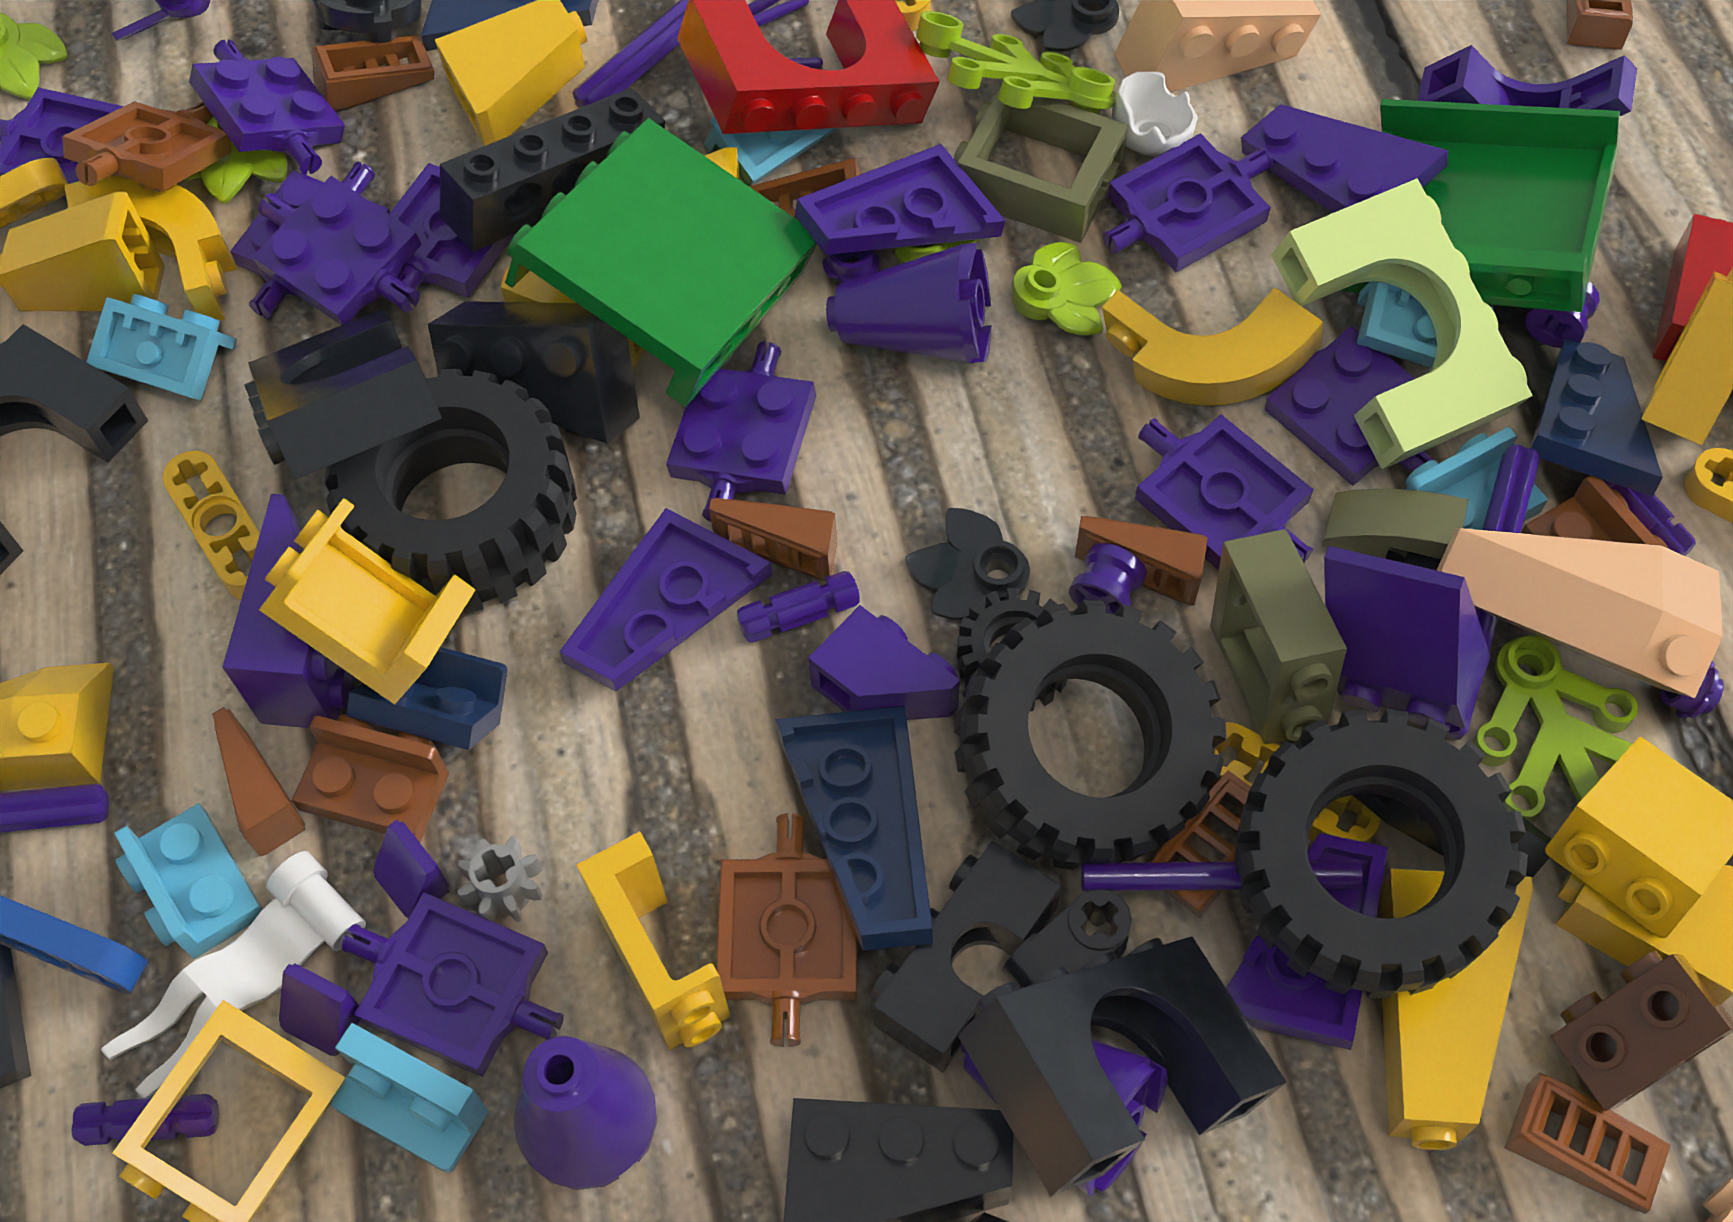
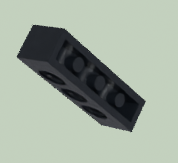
M629 88L440 164V217L465 245L474 252L516 234L526 224L531 227L536 225L541 220L547 205L559 192L568 195L575 188L580 174L589 163L595 161L600 164L607 158L612 144L622 132L626 131L632 134L648 118L665 129L666 121L633 88Z

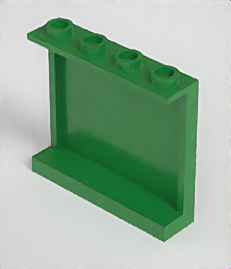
M1382 99L1380 103L1382 132L1448 150V166L1423 187V190L1437 204L1441 214V224L1454 248L1464 255L1469 266L1470 278L1482 301L1490 305L1582 313L1618 154L1620 111ZM1369 282L1357 283L1340 291L1360 293Z
M648 118L632 134L626 131L622 132L612 144L607 158L600 164L595 161L589 163L580 174L575 188L568 195L562 192L555 195L547 205L541 220L534 227L526 224L520 228L507 249V255L512 260L505 284L513 288L529 271L536 274L674 369V374L665 394L686 407L804 273L817 243L799 220Z

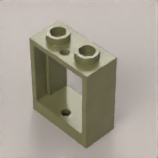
M999 88L991 103L985 101L981 105L976 116L972 138L969 143L962 141L959 144L953 159L1000 215L1082 243L1108 192L1109 182L1115 179L1123 163L1128 124L1044 97H1033L1031 107L1027 109L1011 107L999 101ZM1004 129L1085 156L1086 158L1070 189L987 161Z
M1286 529L1224 541L1210 627L1264 745L1288 739L1298 741L1303 728L1321 719L1329 724L1347 647Z

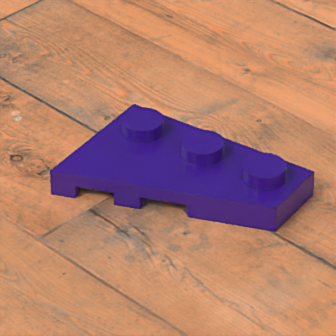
M1282 104L1277 106L1241 137L1243 154L1247 156L1260 147L1266 148L1265 154L1269 151L1273 159V167L1269 171L1332 213L1417 178L1423 188L1448 166V150Z
M942 144L798 198L795 209L796 218L825 255L1001 237L1006 222L964 170L957 165L958 163Z
M665 508L559 652L564 664L616 692L772 575L771 562Z
M1319 833L1308 850L1309 861L1358 860L1362 867V885L1360 888L1325 890L1345 907L1363 915L1376 918L1388 847ZM1259 935L1255 936L1243 956L1242 963L1226 987L1250 1026L1351 1050L1354 1042L1362 990L1349 989L1346 994L1324 988L1326 980L1310 972H1307L1306 976L1302 977L1286 965L1290 958L1277 946L1270 950Z

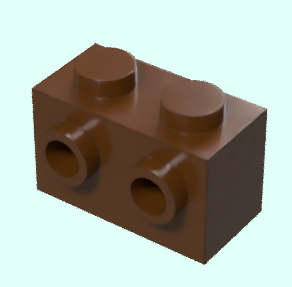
M1656 950L1650 952L1619 974L1627 985L1604 1000L1594 991L1566 1008L1560 1014L1567 1025L1552 1034L1551 1037L1605 1111L1618 1108L1733 1033V1019L1683 955L1671 954L1663 960Z

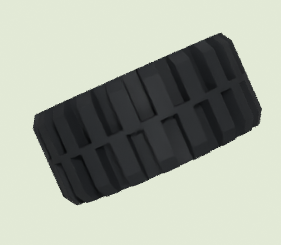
M461 369L440 370V376L425 377L442 419L327 466L324 483L329 491L326 501L330 515L343 498L352 503L354 508L342 522L341 528L390 563L392 569L411 578L435 596L454 574L476 589L463 609L464 613L483 610L482 602L497 597L502 604L518 596L515 588L524 582L533 586L547 574L544 563L547 559L555 562L560 558L567 546L564 534H569L574 529L577 515L574 501L577 499V493L558 425L553 424L550 412L540 400L535 398L529 399L527 389L513 381L505 380L502 385H499L497 376L494 374L474 370L473 376L470 377L463 376ZM477 463L492 466L506 473L505 479L496 493L482 506L465 515L445 520H425L402 512L403 505L411 491L424 478L442 468L456 464Z
M1083 600L1074 611H1069L1068 607L1062 603L1045 608L1038 618L1033 621L1026 617L1012 627L999 643L994 645L973 674L963 693L965 697L963 706L956 715L954 733L960 736V746L954 752L957 771L967 773L970 785L964 792L973 809L982 805L992 818L986 826L999 839L1008 834L1020 844L1018 845L1017 852L1034 861L1040 856L1053 859V867L1074 870L1081 866L1082 863H1121L1127 860L1132 861L1168 842L1186 828L1185 823L1189 819L1200 814L1210 799V795L1206 790L1207 786L1219 779L1224 759L1220 755L1214 754L1215 747L1226 740L1225 719L1221 717L1212 718L1210 709L1221 698L1214 680L1202 684L1195 671L1204 662L1192 646L1182 653L1170 642L1176 634V631L1160 620L1151 629L1139 623L1142 617L1141 610L1124 604L1114 614L1105 613L1106 605L1103 601ZM1081 679L1095 682L1113 691L1130 707L1142 731L1144 760L1140 774L1128 788L1120 793L1104 798L1082 795L1060 784L1041 765L1030 741L1028 716L1036 697L1047 686L1058 680Z
M1364 709L1342 712L1336 725L1328 726L1321 719L1303 728L1299 740L1293 744L1285 741L1270 756L1268 766L1264 772L1257 774L1249 790L1237 831L1238 840L1234 854L1235 873L1240 874L1242 884L1239 895L1246 914L1253 913L1260 925L1257 931L1258 935L1270 950L1277 946L1290 958L1286 965L1302 977H1305L1307 972H1310L1326 980L1324 988L1346 994L1349 989L1366 991L1367 998H1390L1395 992L1408 991L1410 995L1432 989L1438 982L1446 978H1453L1469 966L1498 938V932L1511 919L1520 900V897L1515 893L1517 885L1526 877L1528 855L1518 851V841L1526 834L1521 812H1508L1504 803L1512 790L1501 772L1487 777L1478 766L1485 757V754L1471 741L1468 740L1459 750L1444 740L1450 729L1449 727L1430 718L1423 730L1407 725L1408 712L1386 709L1381 720L1368 721L1367 713ZM1356 794L1381 795L1407 805L1428 823L1439 841L1445 865L1441 885L1429 903L1418 911L1402 918H1375L1345 907L1322 887L1313 873L1308 860V838L1314 820L1332 801Z

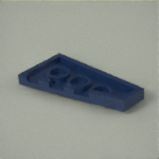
M905 706L775 719L778 738L862 950L932 944V922Z

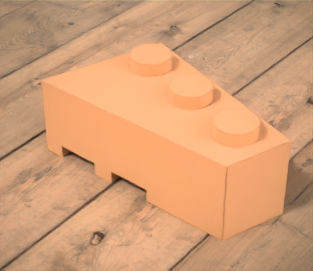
M1141 0L1114 56L1126 77L1134 72H1160L1165 75L1166 87L1169 92L1297 56L1320 18L1321 13L1313 0Z

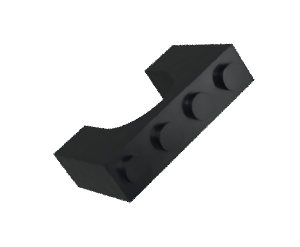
M384 309L248 362L254 380L244 384L254 412L253 416L259 428L257 430L272 463L277 465L286 461L295 480L442 419L417 359L408 346L402 348L393 324Z
M22 324L5 342L0 344V437L22 429H47L67 437L109 463L149 421L127 386L28 326ZM0 521L1 575L24 550Z
M1193 936L1163 944L1160 938H1154L1141 944L1127 956L1119 959L1114 952H1108L1093 959L1079 971L1070 974L1066 967H1058L1039 977L1030 986L1018 989L1014 982L1003 984L988 992L977 1002L976 1007L980 1013L958 1034L960 1041L1050 1197L1103 1176L1145 1140L1098 1061L1092 1044L1090 1025L1105 1027L1123 1035L1136 1044L1150 1059L1167 1069V1084L1199 1136L1245 1117L1287 1083Z

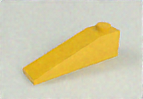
M111 663L44 667L0 683V791L88 784L100 785L114 667Z

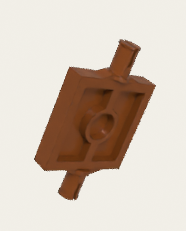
M134 101L62 136L64 158L78 162L75 170L76 175L84 185L89 183V186H94L109 176H120L138 182L139 186L151 191L169 190L176 183L187 177L206 170L209 165L231 154L232 145L231 139L223 129L207 125L213 115L207 106L204 105L203 101L198 102L187 110L181 109L176 112L157 109Z
M785 813L776 818V853H771L757 859H721L717 972L721 979L726 1000H759L772 1005V1035L770 1039L772 1045L784 1047V1021L787 1019L788 1046L793 1047L801 1043L800 1005L815 1000H857V935L827 859L803 853L804 816L792 813V837L789 839L788 813Z

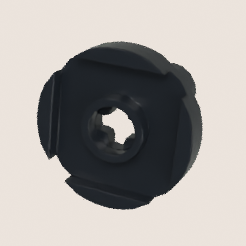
M313 0L315 22L319 28L324 30L363 33L364 37L371 42H388L396 38V29L408 26L417 20L422 12V0Z

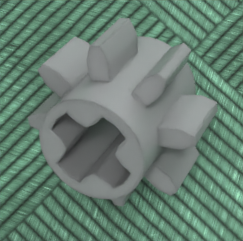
M511 836L505 845H490L483 838L479 840L480 850L476 852L471 861L459 860L458 866L462 874L471 883L462 886L457 892L465 906H473L480 902L479 914L487 920L493 921L496 915H511L516 922L522 921L521 910L527 905L529 900H542L543 895L538 884L529 879L538 875L543 870L536 854L521 858L522 849L516 837ZM506 874L508 882L502 886L495 887L493 879L498 875Z

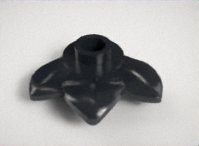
M1035 0L1011 11V18L1025 33L1043 36V48L1045 50L1062 52L1084 45L1091 35L1103 34L1111 30L1119 18V5L1116 0Z
M963 508L947 509L945 525L948 542L917 550L905 557V564L917 583L930 591L936 592L932 602V614L946 619L962 620L963 617L969 618V608L976 601L985 607L986 594L997 591L1000 601L1006 600L1007 588H1018L1019 596L1029 582L1030 566L1027 558L1015 545L1003 541L998 524L983 514ZM993 570H1002L1009 577L995 579L987 574Z

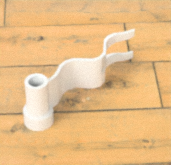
M308 851L299 852L291 856L272 873L266 888L275 899L258 914L249 928L236 941L220 951L195 960L185 967L172 980L160 1004L146 1019L134 1028L116 1037L101 1049L111 1061L124 1052L152 1041L173 1027L191 1003L205 993L206 998L197 1009L187 1037L178 1050L136 1088V1091L143 1099L150 1098L157 1092L222 1000H225L240 1011L267 1000L281 989L282 974L288 964L294 965L296 963L302 966L306 959L325 942L334 951L342 950L344 936L347 935L353 938L348 932V929L356 923L365 929L366 922L326 881L328 876L327 870Z

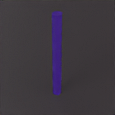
M1358 860L1309 861L1313 873L1324 889L1360 888L1362 885V867ZM1235 862L1081 864L1082 891L1105 889L1110 891L1241 890L1242 886L1240 874L1235 873Z

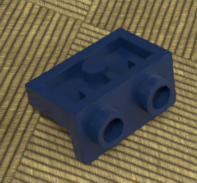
M439 647L425 671L395 705L362 683L349 692L347 717L470 750L500 724L508 669L503 663Z

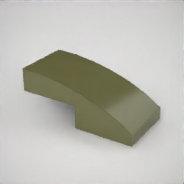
M1360 489L1336 492L1322 547L1328 548V546L1384 559L1389 547L1442 560L1455 528H1463L1469 499L1405 489Z

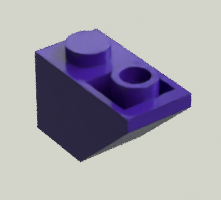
M861 605L808 658L811 686L844 712L905 706L907 720L951 717L959 708L960 680L957 678L953 667L938 654L929 652L926 655L911 644L902 628L892 619L884 615H880L877 618Z

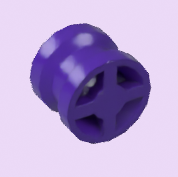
M1591 282L1588 283L1582 313L1530 308L1525 319L1527 330L1539 342L1551 347L1561 348L1565 338L1580 343L1588 328L1587 320L1593 317L1600 302L1599 292Z
M1107 543L1095 544L1090 547L1085 557V572L1074 578L1069 587V595L1077 606L1083 600L1103 601L1106 605L1105 613L1114 614L1123 604L1131 607L1132 601L1129 596L1131 592L1141 588L1146 579L1147 570L1139 558L1128 550Z

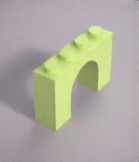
M1418 178L1291 230L1271 254L1294 301L1301 306L1351 285L1374 281L1388 283L1405 290L1421 303L1430 316L1437 339L1436 356L1430 372L1375 396L1354 415L1381 469H1385L1502 417L1533 396L1527 385V376L1522 364L1509 352L1498 331V321L1494 311L1488 304L1482 301L1470 278L1469 266L1464 255L1454 248L1441 224V214L1437 204L1431 197L1426 195Z

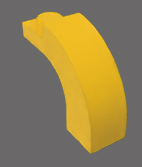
M109 176L94 186H89V183L84 185L81 181L64 185L68 208L113 192H127L158 253L170 256L178 261L183 288L194 311L219 321L225 320L220 296L229 294L224 273L237 270V267L214 217L205 204L194 194L177 184L169 190L151 191L139 186L138 182L120 176Z
M1275 287L1244 321L1227 331L1213 335H1190L1176 331L1162 323L1119 290L1102 307L1107 331L1105 335L1109 342L1128 357H1133L1135 353L1137 354L1132 359L1136 382L1159 396L1191 405H1227L1265 394L1292 377L1313 356L1322 343L1323 321Z

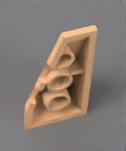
M1455 528L1437 571L1465 577L1476 609L1658 689L1692 698L1696 697L1723 638L1719 571L1660 545Z

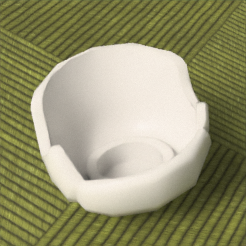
M1134 72L1123 78L1116 93L1114 107L1112 108V119L1128 124L1125 146L1137 153L1150 157H1157L1191 139L1198 116L1192 105L1189 104L1190 97L1188 92L1185 91L1180 95L1170 93L1165 84V75L1160 72Z

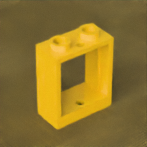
M1733 267L1728 276L1713 272L1646 399L1642 411V420L1699 445H1703L1733 390Z
M222 1000L113 1151L115 1156L128 1163L119 1177L155 1200L158 1199L166 1187L190 1202L182 1217L190 1222H251L331 1105V1101L344 1084L346 1077L225 1000ZM221 1041L310 1097L236 1206H233L144 1150Z

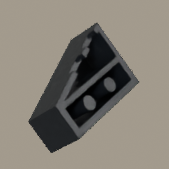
M465 301L428 323L438 376H440V370L461 369L463 376L472 377L474 370L494 374L497 376L499 385H502L505 380L513 381L527 389L529 399L535 398L541 401L550 412L553 424L605 444L610 443L640 418L627 337L578 303Z

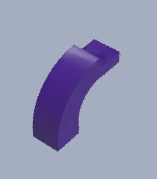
M1470 45L1424 67L1418 101L1620 111V116L1632 110L1637 68L1623 55L1566 81L1552 84H1531L1520 82L1501 74Z

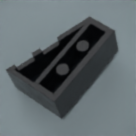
M793 1098L783 1222H947L1008 1205L1012 1189L1014 1133L1001 1110Z

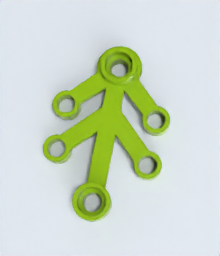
M934 11L921 13L916 38L920 41L919 45L925 54L937 58H948L951 55V51H955L973 58H952L947 80L953 85L965 89H978L982 77L1003 79L998 95L999 101L1020 109L1030 108L1033 97L1069 100L1068 105L1095 114H1100L1101 109L1114 107L1116 93L1113 91L1115 79L1102 71L1087 67H1074L1073 61L1070 58L1053 52L1042 53L1038 62L1023 47L1024 43L1021 40L1005 34H994L988 48L961 38L964 24L956 17Z
M1534 635L1515 638L1507 642L1497 655L1495 671L1497 678L1505 689L1490 722L1483 724L1479 728L1472 743L1485 754L1481 761L1482 764L1495 767L1506 763L1517 746V737L1513 730L1527 703L1530 702L1541 726L1517 780L1509 784L1512 792L1505 799V802L1516 811L1521 812V815L1532 823L1544 808L1545 796L1543 790L1556 760L1558 759L1579 803L1600 780L1588 754L1611 765H1614L1632 743L1608 732L1618 733L1627 729L1638 714V703L1635 697L1624 689H1608L1563 669L1559 651L1547 639ZM1526 664L1531 666L1536 671L1537 676L1523 672L1518 665ZM1560 697L1592 709V718L1601 729L1568 715ZM1611 703L1619 706L1623 710L1625 717L1613 716L1608 712L1605 704ZM1484 738H1497L1502 742L1504 750L1495 751L1490 749L1485 744ZM1522 795L1530 801L1532 809H1519L1512 802L1511 796Z

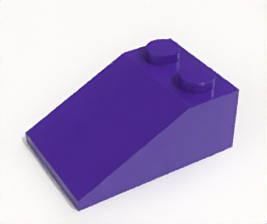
M271 494L222 668L261 724L309 728L315 715L337 720L341 708H348L349 692L354 689V677L259 611L260 607L276 588L264 580L288 547H291L299 554L304 551V548L294 542L302 528L288 501L282 494Z
M1328 546L1324 557L1325 606L1347 647L1337 687V693L1341 696V699L1348 705L1360 710L1364 709L1367 712H1378L1380 706L1408 712V720L1425 727L1430 718L1443 725L1449 724L1466 729L1490 661V655L1465 577Z

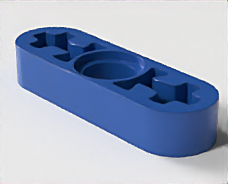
M0 895V944L113 990L131 994L149 963L147 959L118 942Z

